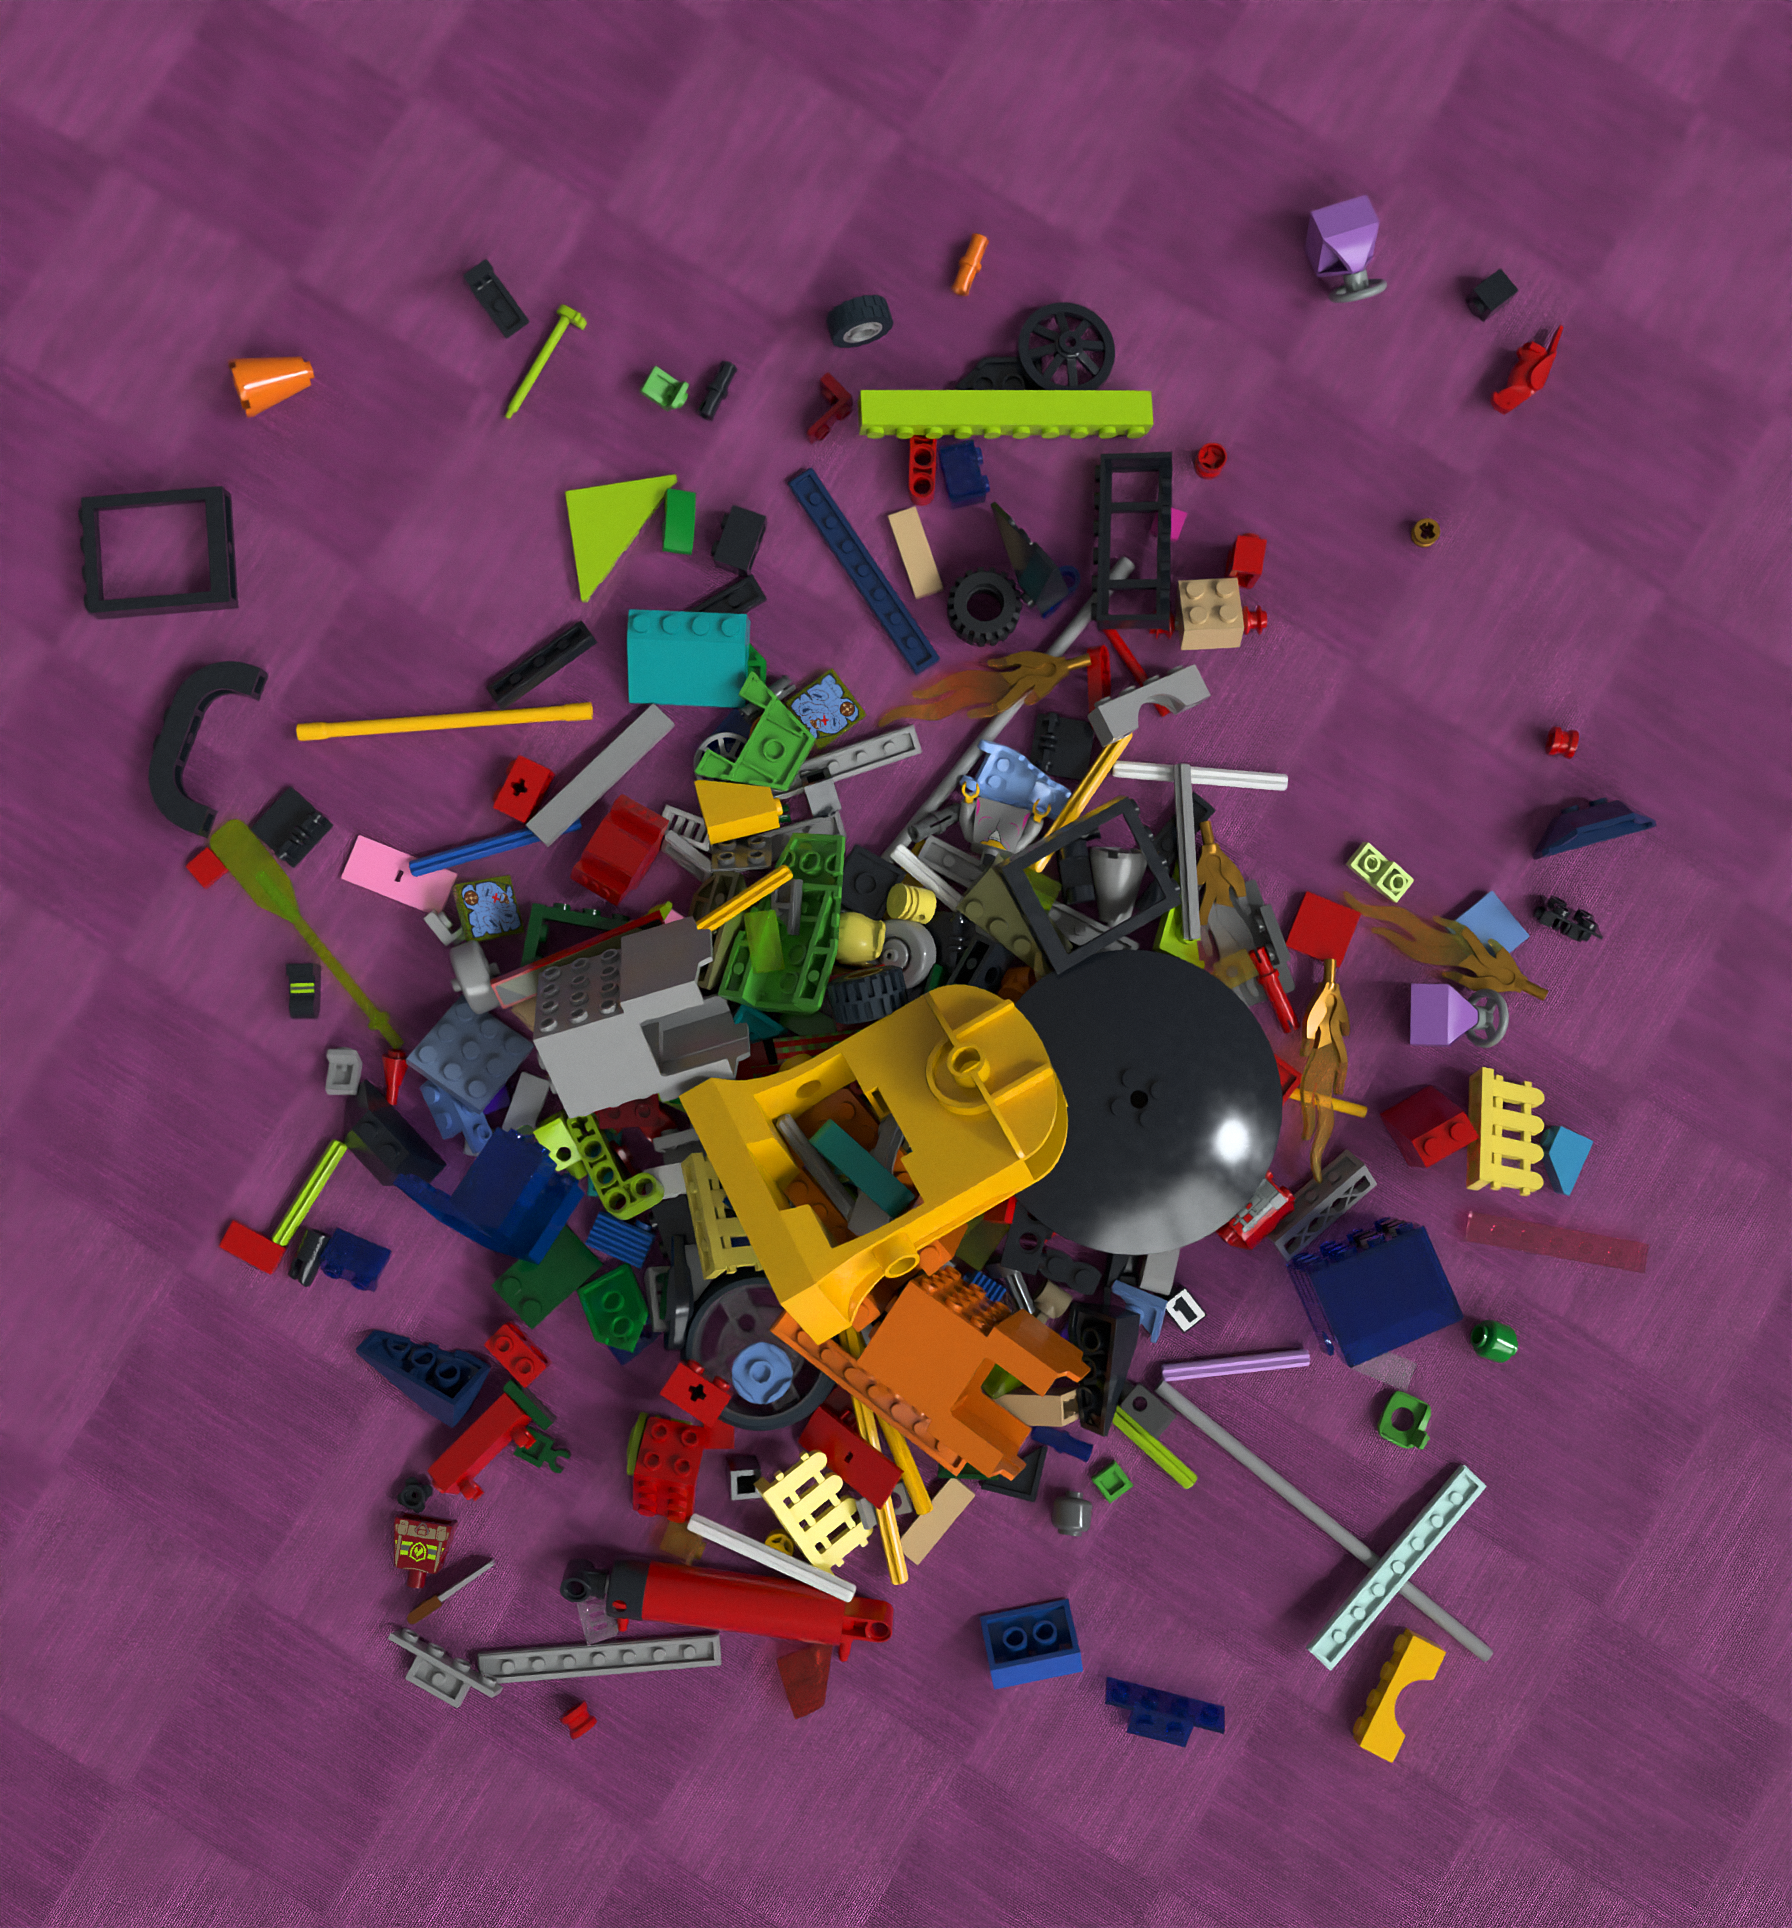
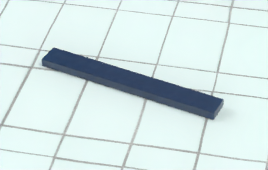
M812 467L787 483L789 489L914 675L917 677L938 663L940 657Z

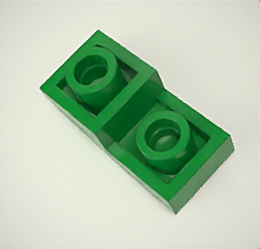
M667 488L664 494L665 520L662 524V551L691 555L695 529L696 492Z

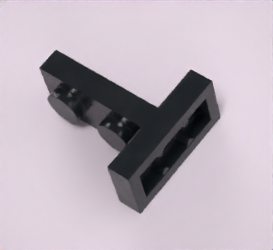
M487 258L463 275V284L470 293H473L506 340L530 323L494 273V268Z

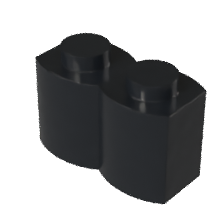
M1044 1247L1043 1251L1047 1252L1044 1269L1038 1270L1045 1277L1056 1282H1066L1070 1288L1078 1293L1085 1295L1094 1294L1102 1276L1094 1266L1083 1260H1072L1060 1249Z

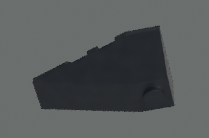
M994 501L990 506L1017 581L1023 591L1020 597L1030 610L1035 607L1042 615L1070 592L1058 566L1036 542L1033 543L1022 528H1018L1014 520Z

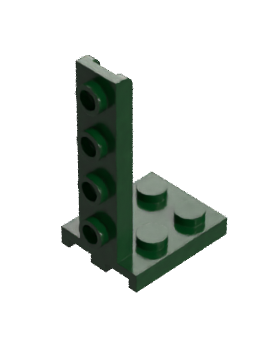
M553 902V907H548L543 904L533 903L520 968L544 958L542 954H539L541 943H547L549 927L545 924V920L601 931H610L629 922L630 917L612 914V918L600 916L601 911L583 908L582 913L570 911L571 905Z

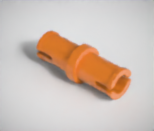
M977 233L972 234L965 256L961 257L958 263L960 268L951 287L954 293L968 296L974 277L981 270L982 265L980 262L989 244V240L985 236Z

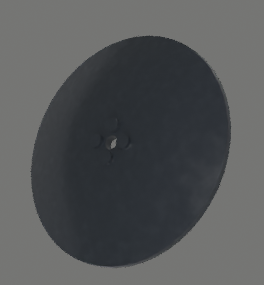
M1128 949L1092 954L1059 974L1052 971L1037 981L1020 997L1014 1006L1025 1016L1040 1037L1068 1103L1067 1138L1059 1161L1041 1180L1013 1195L1032 1216L1047 1228L1076 1244L1114 1254L1144 1255L1171 1251L1195 1243L1222 1227L1246 1205L1260 1186L1273 1160L1282 1123L1283 1099L1280 1075L1271 1045L1260 1023L1234 991L1206 970L1186 960L1153 951ZM1134 1091L1142 1092L1146 1098L1145 1105L1140 1109L1135 1108L1130 1102V1096Z

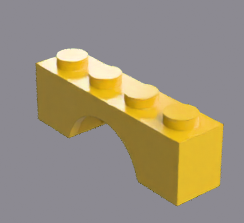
M1408 1628L1396 1638L1393 1646V1656L1390 1662L1384 1663L1380 1672L1381 1680L1377 1688L1372 1689L1366 1701L1368 1707L1363 1717H1358L1353 1727V1738L1360 1747L1393 1763L1406 1736L1399 1728L1395 1718L1394 1708L1397 1696L1411 1682L1433 1680L1446 1654V1651L1439 1644Z

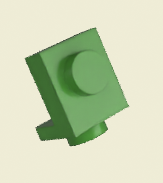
M653 366L638 392L668 412L683 406L688 397L686 390L689 384L686 381L679 382L657 366Z

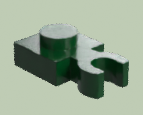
M529 1425L527 1430L537 1441L529 1449H526L524 1446L522 1448L517 1446L513 1454L538 1468L546 1461L553 1472L562 1473L564 1467L557 1464L556 1458L557 1456H563L569 1459L572 1455L571 1452L565 1448L554 1449L552 1446L556 1439Z

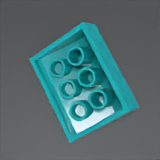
M629 609L627 630L629 703L743 708L746 705V700L739 697L738 694L748 678L751 621L747 614Z

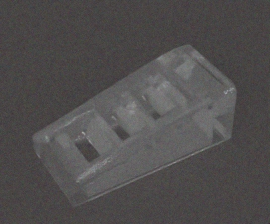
M607 1594L604 1600L600 1599L601 1602L590 1606L586 1605V1601L597 1598L596 1596H589L582 1602H576L587 1645L614 1637L619 1631L615 1617H609L606 1614ZM603 1610L604 1615L590 1618L589 1614ZM606 1622V1628L594 1631L593 1626Z

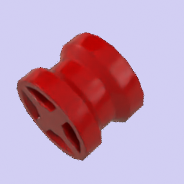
M1552 726L1546 739L1545 753L1551 756L1561 754L1566 759H1572L1578 746L1579 732L1573 729L1563 731L1558 726Z
M585 1700L569 1708L559 1718L562 1724L568 1726L570 1730L569 1736L572 1740L585 1734L598 1722L594 1715L589 1714L587 1710L588 1705Z

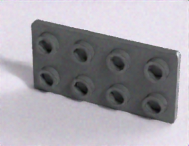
M1254 879L1244 882L1246 888L1245 897L1236 898L1233 889L1229 888V897L1234 908L1215 904L1214 900L1207 922L1232 990L1247 1007L1269 1000L1262 984L1257 983V973L1249 957L1246 955L1248 951L1254 949L1260 960L1256 947H1265L1273 968H1277L1280 974L1278 979L1284 992L1288 993L1295 990V985L1286 963L1291 960L1271 903L1268 905L1264 904Z

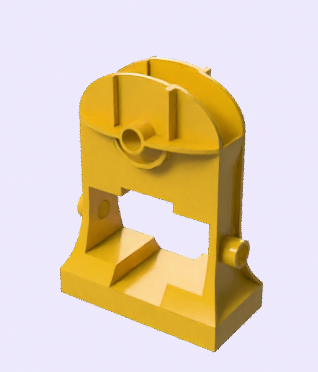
M955 984L933 989L814 1058L808 1054H800L788 1059L781 1065L779 1073L749 1080H726L711 1077L679 1096L779 1303L817 1345L852 1326L859 1306L880 1279L884 1276L888 1278L899 1277L911 1271L920 1261V1256L917 1253L919 1249L1045 1177L1059 1161L1066 1143L1068 1131V1103L1046 1049L1033 1026L1010 999L1003 1000L987 990L969 985ZM857 1079L861 1089L880 1119L892 1113L913 1152L900 1159L924 1203L872 1232L838 1245L835 1237L809 1204L791 1208L783 1191L800 1173V1170L780 1131L776 1127V1121L784 1114H789L793 1120L813 1105Z

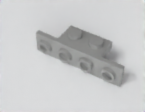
M403 1628V1630L399 1629L390 1633L389 1640L417 1655L405 1679L455 1708L461 1706L471 1686L491 1698L500 1694L504 1688L496 1683L497 1679L494 1676L485 1672L479 1674L470 1669L471 1664L466 1660L458 1657L453 1659L444 1654L445 1649L434 1643L426 1644L419 1640V1634L413 1630Z

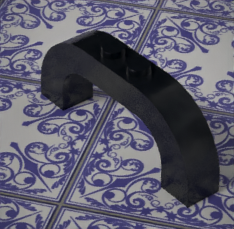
M224 661L207 665L197 670L184 681L177 691L171 707L166 709L163 716L164 726L161 734H158L153 742L154 752L150 761L148 779L151 795L157 808L170 822L179 828L205 838L209 837L218 811L196 803L188 796L183 785V772L208 707L219 697L229 694L242 695L259 701L269 676L261 668L236 661Z

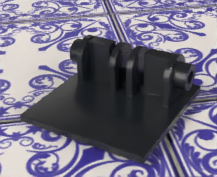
M1048 712L1047 715L1038 713L1030 762L1045 774L1082 780L1088 771L1094 730L1090 722L1059 717L1058 713Z
M290 786L250 830L275 851L274 854L279 859L287 862L294 869L334 825Z
M1543 895L1540 896L1543 907L1537 906L1532 914L1536 918V922L1549 928L1552 926V929L1556 931L1564 921L1560 933L1563 935L1566 933V936L1578 942L1582 940L1588 942L1591 935L1599 939L1603 938L1598 928L1599 925L1593 920L1594 916L1591 913L1580 908L1574 911L1566 907L1567 903L1556 896L1551 895L1550 898Z
M935 911L932 919L927 924L922 925L929 931L936 947L935 964L953 973L975 935L976 924L962 913Z

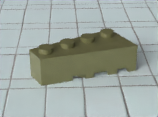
M998 853L963 893L956 909L1041 976L1045 977L1051 971L995 868V865L1004 861ZM1049 917L1067 953L1071 952L1073 945Z

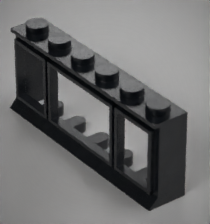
M1172 452L1101 454V465H1095V483H1100V492H1094V510H1099V520H1094L1093 535L1094 538H1099L1098 547H1093V565H1098V575H1092V593H1097V603H1091V621H1097L1098 631L1104 629H1163L1169 631ZM1159 472L1158 501L1112 502V473ZM1158 513L1157 579L1110 580L1111 514ZM1156 590V614L1109 615V591Z

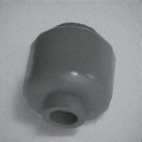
M1066 1490L1065 1496H1058L1054 1499L1051 1523L1055 1528H1058V1534L1082 1537V1532H1087L1090 1529L1093 1506L1089 1500L1083 1499L1084 1493Z

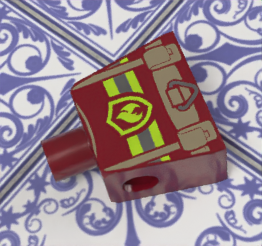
M403 1511L395 1517L394 1566L409 1570L406 1586L424 1588L427 1573L437 1574L442 1569L458 1526L457 1520Z

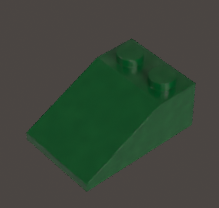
M562 1221L491 1286L533 1330L588 1280L603 1263L570 1227Z

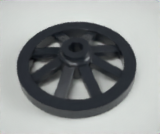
M1058 302L1041 307L1026 320L1017 340V359L1022 373L1037 390H1098L1105 383L1113 368L1115 344L1109 328L1093 311L1078 304ZM1054 317L1060 334L1039 324ZM1065 317L1077 319L1081 323L1074 331H1070ZM1090 327L1097 335L1099 341L1082 340L1081 337ZM1031 333L1053 342L1052 344L1029 350ZM1084 351L1103 352L1101 369ZM1052 354L1054 359L1043 375H1041L1033 365L1032 360ZM1077 360L1094 377L1081 385H1078ZM1061 364L1066 365L1068 386L1050 381Z

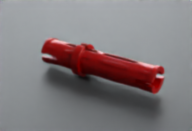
M1256 947L1260 960L1254 949L1248 951L1246 955L1249 957L1257 973L1256 981L1258 984H1262L1283 1029V1033L1291 1032L1287 1020L1290 1021L1294 1031L1301 1027V1024L1278 979L1280 974L1277 968H1273L1265 947Z

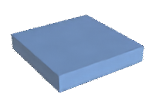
M1493 891L1485 894L1444 928L1467 957L1471 953L1475 957L1476 955L1468 941L1460 934L1465 926L1477 936L1487 952L1493 957L1502 947L1509 953L1530 937Z

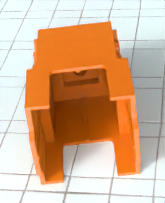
M946 1265V1267L942 1266L930 1276L924 1273L910 1280L899 1297L895 1295L885 1308V1311L888 1313L882 1323L878 1321L868 1334L871 1340L856 1364L862 1367L863 1374L874 1381L879 1380L886 1385L887 1391L892 1396L900 1400L904 1399L910 1403L916 1414L925 1419L930 1418L932 1421L925 1431L988 1478L1001 1474L1012 1481L1027 1465L1017 1455L1032 1428L982 1392L981 1386L995 1364L1002 1367L1042 1398L1056 1378L1067 1376L1078 1383L1089 1373L1091 1368L1081 1360L1084 1352L1022 1308L1011 1315V1310L1005 1304L999 1301L994 1303L985 1296L986 1292L980 1286L974 1283L968 1284L961 1279L962 1275L958 1270L949 1265Z

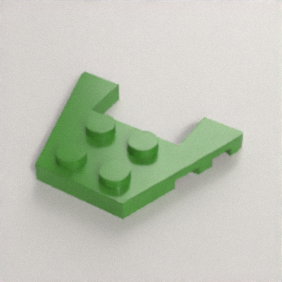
M751 671L738 695L763 709V715L735 763L707 749L695 773L703 777L747 785L765 786L787 792L813 747L816 738L782 704L760 678Z

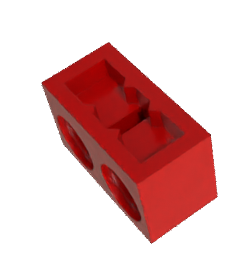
M1243 533L1242 536L1237 535L1228 550L1224 578H1237L1240 588L1252 589L1262 575L1267 540L1260 539V536L1254 533Z
M513 1320L506 1322L483 1344L524 1388L535 1381L553 1363Z

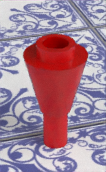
M389 1049L388 1053L382 1054L385 1083L387 1085L385 1099L391 1105H397L399 1086H401L409 1067L406 1064L408 1056L405 1050Z

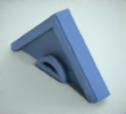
M1115 1280L1111 1289L1112 1292L1122 1297L1126 1303V1309L1140 1314L1139 1325L1143 1324L1151 1335L1150 1341L1156 1343L1160 1336L1168 1301Z

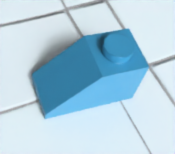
M1551 1126L1550 1129H1546L1541 1137L1540 1145H1542L1544 1152L1542 1161L1554 1192L1570 1196L1594 1141L1562 1126Z

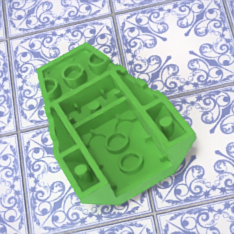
M792 834L775 868L786 864L792 871V879L803 880L800 935H789L787 932L788 928L783 921L771 910V893L763 897L757 908L753 906L747 916L750 921L745 930H740L735 938L718 992L720 997L760 1011L811 1016L821 1008L838 951L846 839L843 835Z

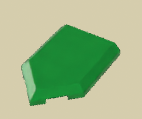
M624 1263L576 1291L594 1340L633 1353L649 1311L631 1265Z

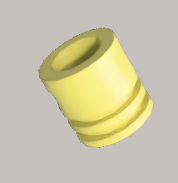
M898 883L891 888L888 894L887 912L894 919L927 924L935 913L936 897L930 889Z

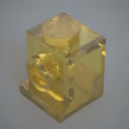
M1245 948L1211 965L1214 971L1210 972V974L1221 980L1230 989L1259 975ZM1234 966L1237 969L1235 977L1227 976V967Z

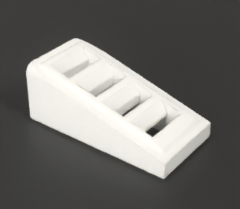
M666 804L662 817L668 819L669 824L664 835L666 836L669 832L674 815H678L673 831L693 847L712 854L713 844L710 845L708 834L706 835L707 830L703 818ZM688 819L689 822L682 836L680 835L685 820ZM697 823L701 824L695 840L691 839Z

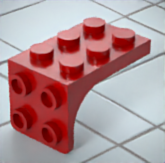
M657 1417L648 1419L634 1470L633 1510L647 1517L660 1515L667 1517L668 1520L675 1523L689 1522L695 1510L697 1480L707 1439V1430L704 1427Z

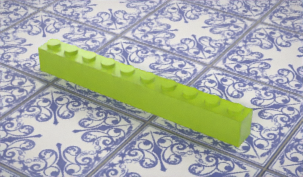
M860 390L857 400L859 435H867L871 439L882 438L884 435H896L900 439H908L914 435H925L929 439H937L943 435H954L959 439L969 438L972 435H984L988 439L998 438L1001 435H1012L1013 438L1017 439L1027 438L1030 435H1041L1042 438L1046 439L1056 438L1059 435H1070L1074 439L1084 438L1088 435H1099L1103 439L1113 438L1116 435H1127L1128 438L1136 439L1147 435L1154 425L1152 391Z

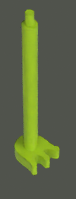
M560 304L556 311L560 319L509 403L508 411L505 414L507 419L510 420L513 413L518 411L569 323L584 330L587 322L581 316V313L564 304Z

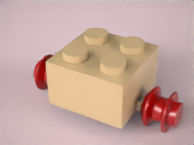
M1237 578L1178 581L1175 596L1177 617L1174 619V615L1170 611L1169 631L1148 629V634H1153L1155 640H1157L1159 634H1165L1170 639L1175 630H1178L1181 650L1240 647L1243 633L1248 635L1250 629H1256L1258 635H1260L1262 628H1267V612L1262 611L1260 605H1257L1255 611H1249L1247 606H1244L1242 609Z

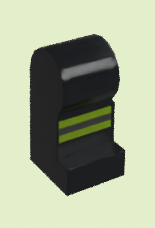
M314 963L286 964V976H289V1012L291 1019H317L320 1014L321 965Z

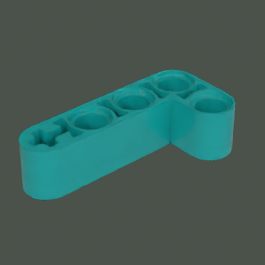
M829 1118L809 1140L811 1145L830 1164L840 1170L893 1220L915 1198V1195L832 1119Z

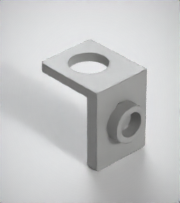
M904 1482L897 1483L893 1492L900 1495L902 1504L899 1508L893 1507L895 1516L913 1511ZM863 1496L857 1499L855 1502L864 1530L871 1529L878 1524L875 1506Z

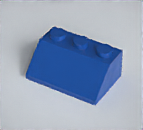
M1068 1599L980 1617L994 1690L1083 1672L1081 1652Z

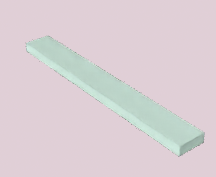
M1461 1464L1311 1640L1306 1649L1331 1671L1487 1486L1465 1465Z

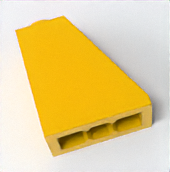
M706 780L694 781L710 845L780 828L778 816L783 815V810L779 797L773 798L770 787Z

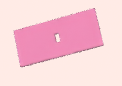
M359 835L341 879L427 913L435 909L439 914L446 905L458 874L442 869L414 877L410 872L409 862L419 858ZM401 870L403 871V875L400 879V882H397L395 880L397 878L399 871Z

